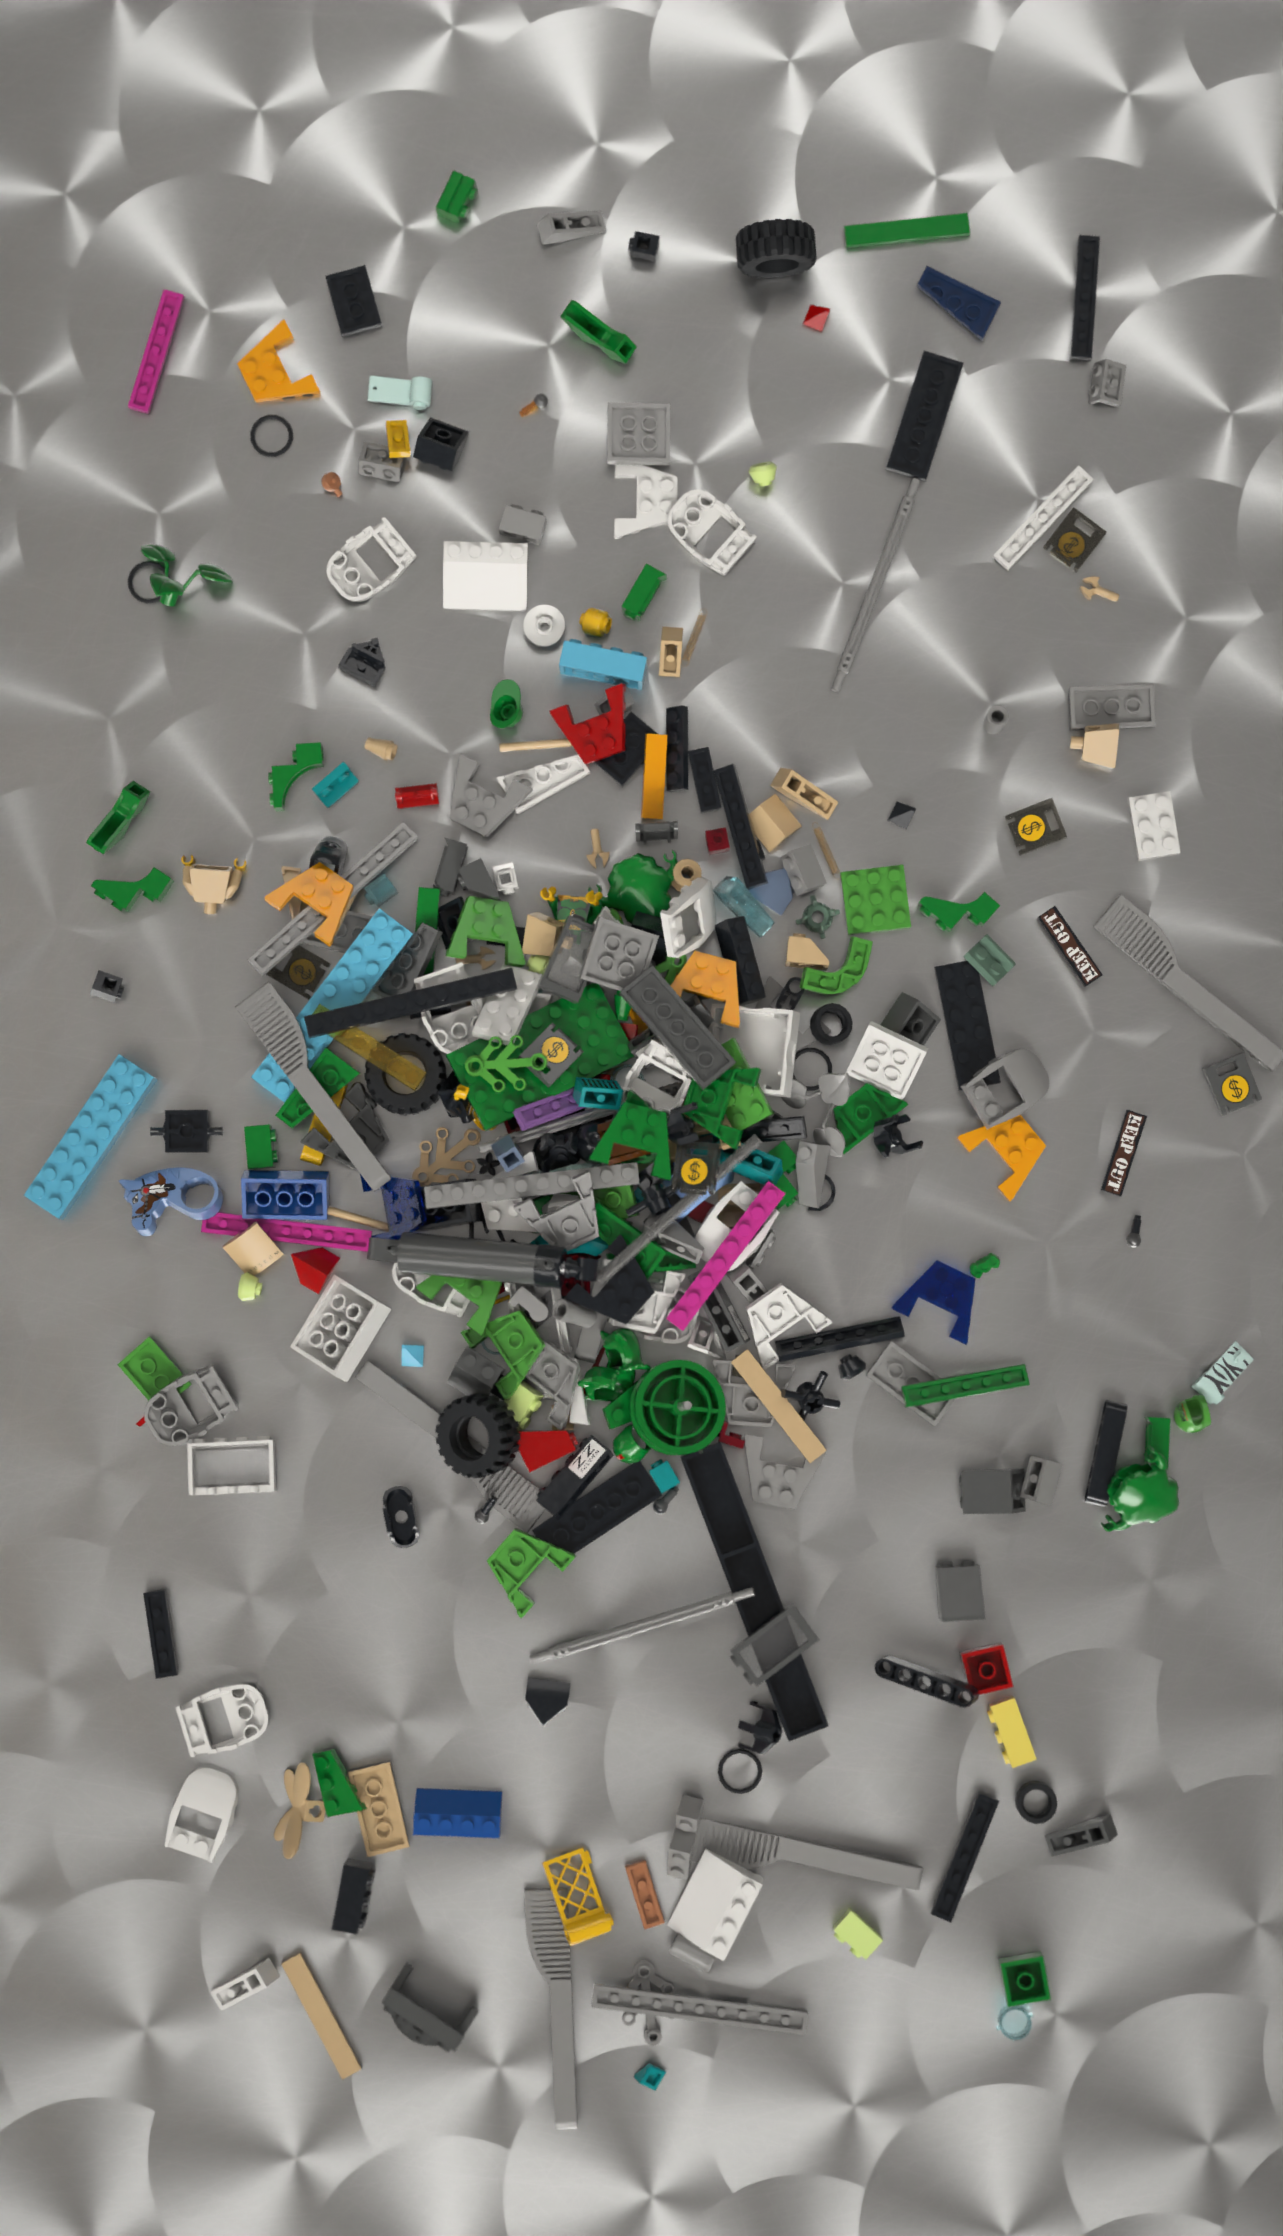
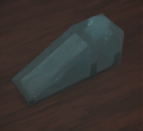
M726 876L713 889V892L737 917H745L747 926L758 937H762L775 924L738 877Z

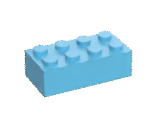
M569 639V641L564 640L559 668L560 674L613 685L623 683L626 684L627 688L642 690L647 669V657H644V654L632 651L629 654L624 653L620 648L611 647L609 650L602 648L600 644L590 643L589 646L582 644L579 640Z

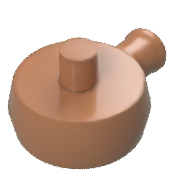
M334 472L324 474L321 480L323 488L328 492H334L337 497L341 496L343 493L339 489L341 485L340 477Z

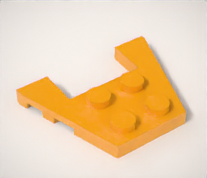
M285 319L237 363L256 402L320 393L312 374L292 383L275 350L276 346L293 339Z
M318 862L267 894L264 899L278 911H281L295 895L326 917V920L316 930L314 935L330 947L354 887L327 866Z
M694 951L671 984V987L680 998L682 992L685 991L725 1002L720 1023L739 1028L740 1015L736 961Z
M1021 1115L993 1126L988 1130L983 1126L957 1137L968 1152L987 1139L1010 1167L1014 1174L997 1187L1009 1202L1014 1198L1046 1147L1044 1142Z

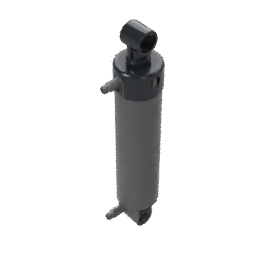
M403 1232L400 1240L369 1238L367 1253L368 1260L395 1262L398 1265V1270L404 1273L526 1284L557 1289L563 1287L565 1278L571 1279V1277H575V1280L596 1282L599 1261L588 1258L573 1260V1258L567 1257L565 1246L537 1245Z

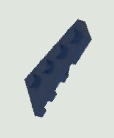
M926 266L917 284L919 289L980 340H983L1001 305L1000 301L929 266Z

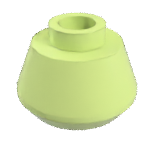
M773 462L758 463L750 467L749 474L755 483H759V486H767L772 484L771 481L775 479L777 466Z
M531 955L526 964L529 967L528 971L542 974L550 956Z
M248 1272L242 1274L238 1287V1298L241 1301L255 1299L257 1295L260 1296L262 1283H259V1278Z

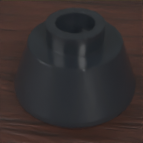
M851 1354L841 1358V1364L838 1365L840 1378L845 1381L866 1369V1363L857 1355L852 1357Z

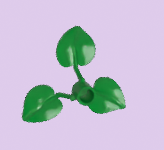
M156 544L141 545L140 550L144 556L154 561H163L165 564V575L151 574L150 584L156 596H160L159 601L166 606H175L178 596L183 595L184 590L199 574L208 580L233 583L232 578L222 568L214 564L202 563L199 564L198 569L195 570L187 582L182 585L180 582L168 578L169 561L175 560V555L171 550Z

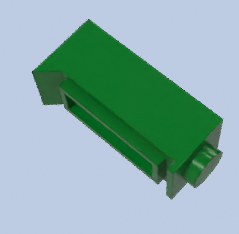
M646 563L621 606L622 612H624L623 615L632 621L635 619L640 621L641 616H643L661 585V581L667 580V574Z
M1144 1417L1149 1423L1146 1424L1145 1454L1149 1455L1152 1453L1147 1448L1148 1446L1154 1447L1157 1452L1165 1457L1167 1461L1166 1470H1168L1171 1418ZM1144 1457V1463H1150Z

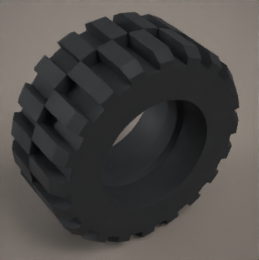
M792 219L763 220V222L747 225L744 229H740L736 235L737 266L743 274L751 277L755 276L756 278H782L808 271L817 260L815 231L807 222Z
M398 1033L397 1036L391 1035L386 1037L385 1041H380L376 1044L377 1047L374 1051L371 1050L369 1060L365 1064L366 1073H364V1077L367 1083L366 1087L372 1098L382 1108L400 1115H415L423 1110H428L433 1103L439 1100L438 1091L447 1079L446 1066L441 1054L427 1039L421 1038L416 1034ZM400 1055H412L418 1058L425 1068L426 1076L423 1085L417 1091L410 1094L395 1092L390 1088L386 1080V1070L389 1063Z
M480 1393L456 1399L444 1408V1413L440 1414L438 1418L440 1424L436 1425L435 1432L438 1433L436 1444H439L440 1450L438 1451L440 1456H444L445 1464L453 1467L452 1471L457 1474L462 1473L461 1475L467 1478H481L504 1470L508 1467L509 1463L513 1462L515 1459L514 1453L518 1452L520 1446L517 1444V1441L521 1440L517 1430L519 1423L513 1417L515 1416L513 1410H508L506 1402L499 1401V1398L495 1395L489 1396L487 1393ZM472 1417L480 1420L488 1432L489 1443L485 1454L476 1451L469 1442L467 1428Z

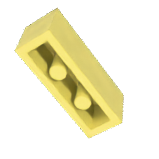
M1010 1696L988 1704L990 1708L987 1711L991 1723L995 1722L997 1731H994L998 1744H1003L1005 1750L1001 1752L1005 1764L1010 1763V1766L1015 1768L1037 1760L1015 1698Z

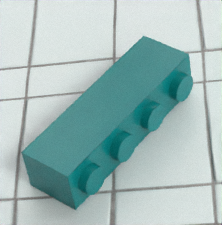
M712 1133L704 1134L701 1137L711 1135ZM713 1135L711 1143L700 1144L721 1152L723 1162L737 1150L733 1148L723 1150L720 1145V1139ZM752 1149L753 1153L750 1151L751 1154L749 1156L746 1155L747 1158L744 1156L745 1160L742 1158L743 1161L739 1165L736 1163L737 1167L734 1165L735 1168L731 1170L763 1185H766L768 1181L776 1185L783 1173L782 1159L755 1149V1151Z

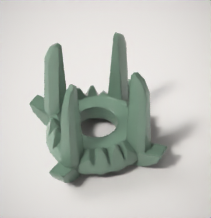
M815 895L810 896L811 904L805 908L803 917L796 920V924H804L808 930L819 933L821 939L826 938L824 931L831 926L833 916L840 914L839 909H830L826 904L817 902ZM816 911H820L824 915V920L820 923L812 920V914Z

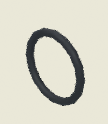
M266 415L254 423L250 432V440L253 448L258 453L267 457H276L290 448L293 441V431L290 424L284 418L277 415ZM268 419L281 421L289 432L287 444L277 452L263 451L257 446L255 441L257 426Z
M145 561L136 565L131 570L128 577V589L138 601L155 603L159 601L160 596L154 599H145L137 595L132 587V579L135 572L143 566H156L165 575V567L160 563Z
M804 1048L796 1053L795 1061L801 1054L806 1052L820 1054L827 1062L828 1073H832L830 1058L822 1050ZM819 1085L806 1086L807 1091L818 1090Z
M732 1750L724 1755L719 1763V1780L724 1788L732 1793H748L756 1788L761 1780V1762L756 1755L748 1750ZM739 1753L751 1757L757 1764L758 1769L755 1782L750 1787L741 1790L729 1786L724 1780L722 1773L726 1760L732 1755Z

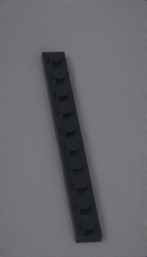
M508 968L304 1016L310 1039L517 990L513 969Z

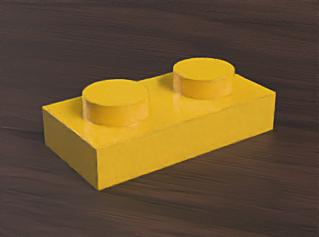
M407 420L386 421L389 458L410 457Z

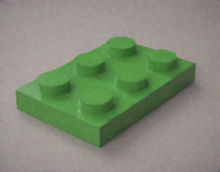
M151 1336L117 1364L148 1401L165 1386L181 1375H184ZM188 1381L176 1389L181 1395L192 1383Z

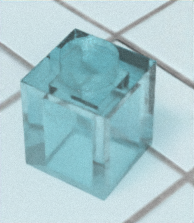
M385 873L364 887L367 892L364 895L370 905L375 903L377 907H380L398 894V891Z

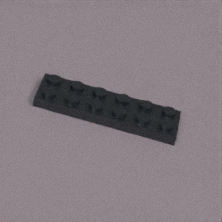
M924 350L886 470L926 482L963 362Z
M968 961L934 967L958 1091H962L961 1085L968 1083L974 1078L973 1075L996 1058L980 975ZM998 1069L983 1078L987 1086L1001 1083Z
M641 1461L631 1464L575 1501L560 1520L552 1516L532 1531L537 1538L575 1554L663 1495Z

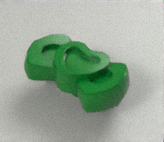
M989 1253L988 1256H984L975 1263H971L969 1267L970 1274L975 1278H980L983 1273L989 1272L991 1268H998L1000 1265L999 1257L994 1253Z

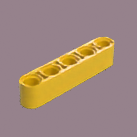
M348 1084L331 1097L339 1109H341ZM314 1113L309 1132L312 1128H315L330 1142L332 1135ZM304 1145L300 1160L321 1166L325 1155Z

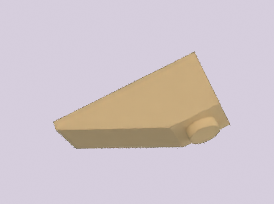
M780 767L770 785L784 796L826 820H829L838 804V801L792 769Z

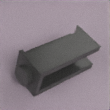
M445 838L448 846L444 847L434 881L436 885L433 884V888L440 889V895L448 897L449 894H455L459 881L457 876L460 875L458 869L463 867L468 846L466 843Z

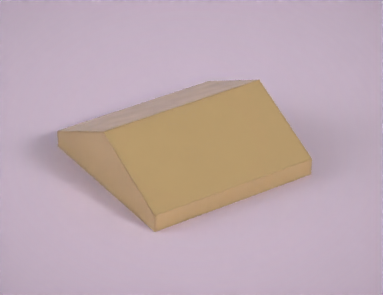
M776 794L764 801L749 814L755 836L769 853L802 827Z

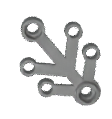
M640 1960L634 1965V1978L626 1988L636 1989L641 1983L642 1990L651 1991L650 1982L662 1989V1993H665L664 1990L667 1986L672 1987V1992L669 1994L675 1993L673 1984L666 1983L654 1974L655 1969L651 1962ZM642 1968L648 1969V1973L646 1975L640 1974V1970ZM625 2012L622 2016L623 2023L627 2026L633 2025L636 2020L635 2016L638 2013ZM645 2014L647 2029L644 2032V2039L649 2045L654 2046L660 2043L662 2034L656 2027L655 2015ZM627 2015L633 2016L631 2022L625 2021ZM650 2034H657L656 2040H650Z

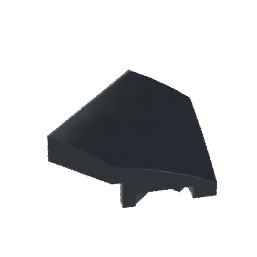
M378 638L360 644L353 643L352 647L348 648L338 668L376 687L385 671V660L380 650Z
M528 1678L525 1701L542 1726H545L551 1719L565 1711V1708L568 1706L570 1683Z

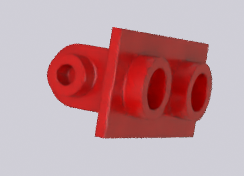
M437 783L395 788L397 809L439 804Z

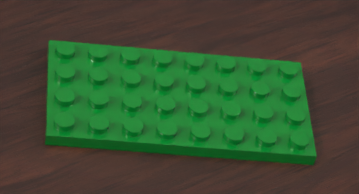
M591 983L585 986L578 1003L574 1004L561 998L528 1014L523 1022L518 1035L523 1037L524 1043L521 1047L516 1048L508 1059H517L552 1022L556 1025L552 1030L553 1032L559 1028L578 1045L573 1050L575 1053L580 1049L584 1051L549 1088L527 1067L509 1068L515 1075L527 1081L526 1088L521 1091L516 1090L513 1084L496 1069L487 1070L496 1079L505 1081L506 1087L501 1092L494 1091L492 1085L483 1077L468 1074L465 1069L466 1060L472 1055H480L489 1044V1040L479 1038L446 1055L459 1083L469 1087L467 1098L485 1131L515 1117L513 1111L517 1108L574 1088L576 1077L594 1078L635 1057L628 1046L630 1042L599 984ZM518 1037L514 1042L515 1045H519L521 1042ZM492 1041L493 1046L497 1047L499 1043ZM502 1044L500 1048L494 1049L487 1060H495L507 1045ZM538 1058L536 1059L538 1065L543 1064ZM476 1061L473 1062V1068L479 1069L480 1064ZM546 1066L541 1071L546 1075L550 1069ZM518 1080L516 1085L517 1087L522 1088L524 1086L523 1081ZM497 1081L495 1087L502 1089V1083Z

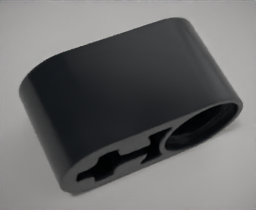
M792 977L788 980L776 1002L775 1009H781L782 1005L780 1003L784 1004L788 996L791 997L788 1005L791 1009L785 1010L795 1009L805 989H801L798 993H793L789 985L794 982L800 984L801 978Z

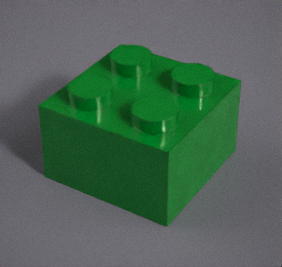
M1040 1951L998 1959L1005 2002L1008 2007L1051 2000L1044 1958Z

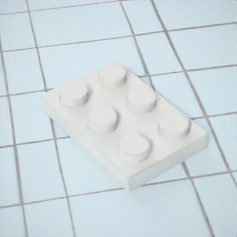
M1171 792L1129 797L1128 804L1138 860L1180 854Z

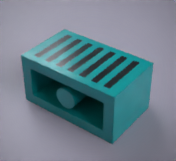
M576 1077L572 1097L579 1107L619 1110L623 1089L615 1080Z

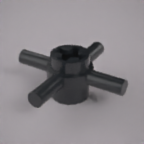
M680 1179L662 1189L659 1183L652 1185L641 1193L643 1201L625 1211L631 1217L648 1207L653 1216H658L672 1207L667 1196L685 1187V1184Z
M820 1371L815 1383L804 1382L799 1385L796 1392L783 1389L781 1393L782 1398L798 1401L801 1407L799 1415L803 1420L806 1419L808 1413H818L824 1406L836 1409L840 1407L839 1400L825 1398L821 1392V1388L828 1376L825 1371Z

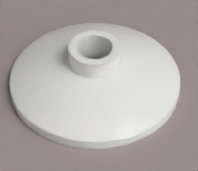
M538 605L526 614L523 628L525 635L532 643L538 646H550L558 642L563 636L565 620L557 608L551 605ZM547 624L549 626L548 629L545 631L541 629V625Z

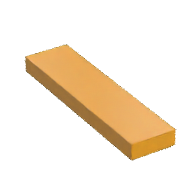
M645 734L641 818L663 819L668 735Z

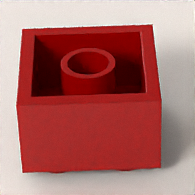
M1001 1642L959 1652L966 1683L975 1686L979 1695L1013 1687L1004 1645Z

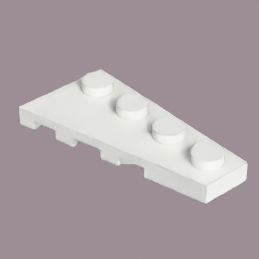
M577 754L553 761L552 763L538 765L531 769L517 771L513 774L496 778L505 794L513 779L533 789L515 808L518 815L590 774V771Z

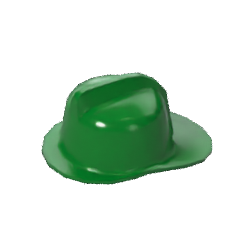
M509 679L502 680L493 690L490 720L497 728H513L523 716V708L520 704V688L515 681Z

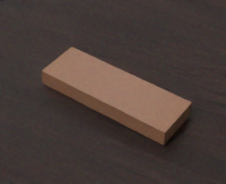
M646 1860L625 1866L644 1930L664 1924V1917Z

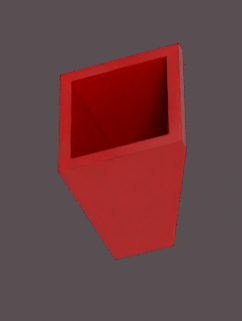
M568 1430L518 1431L521 1440L517 1441V1444L520 1445L519 1452L529 1473L577 1450L576 1445L579 1444L574 1432L569 1433Z

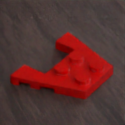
M623 683L605 689L611 711L575 724L569 705H563L549 711L584 764H590L625 751L624 711L626 710V703L624 702V692H626V686Z

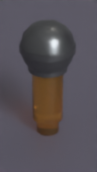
M542 393L537 394L533 402L521 409L520 415L522 417L527 416L537 408L546 407L548 404L547 396Z

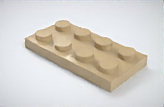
M390 1761L348 1771L351 1785H355L357 1796L361 1803L364 1802L367 1807L365 1810L357 1811L367 1857L410 1847Z

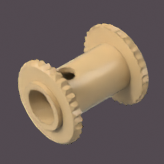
M691 859L679 860L672 872L675 879L671 884L672 887L681 893L680 889L685 885L690 886L693 880L702 877L700 865ZM682 874H687L689 878H684Z

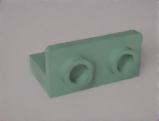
M987 934L963 956L992 986L1016 965Z

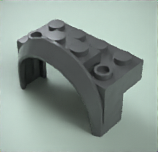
M406 1962L382 2000L383 2009L391 2014L398 2029L410 2040L425 2046H439L447 2052L450 2050L455 2052L479 2010L474 2006L471 2007L461 2023L455 2028L400 1992L401 1987L413 1970L412 1965Z

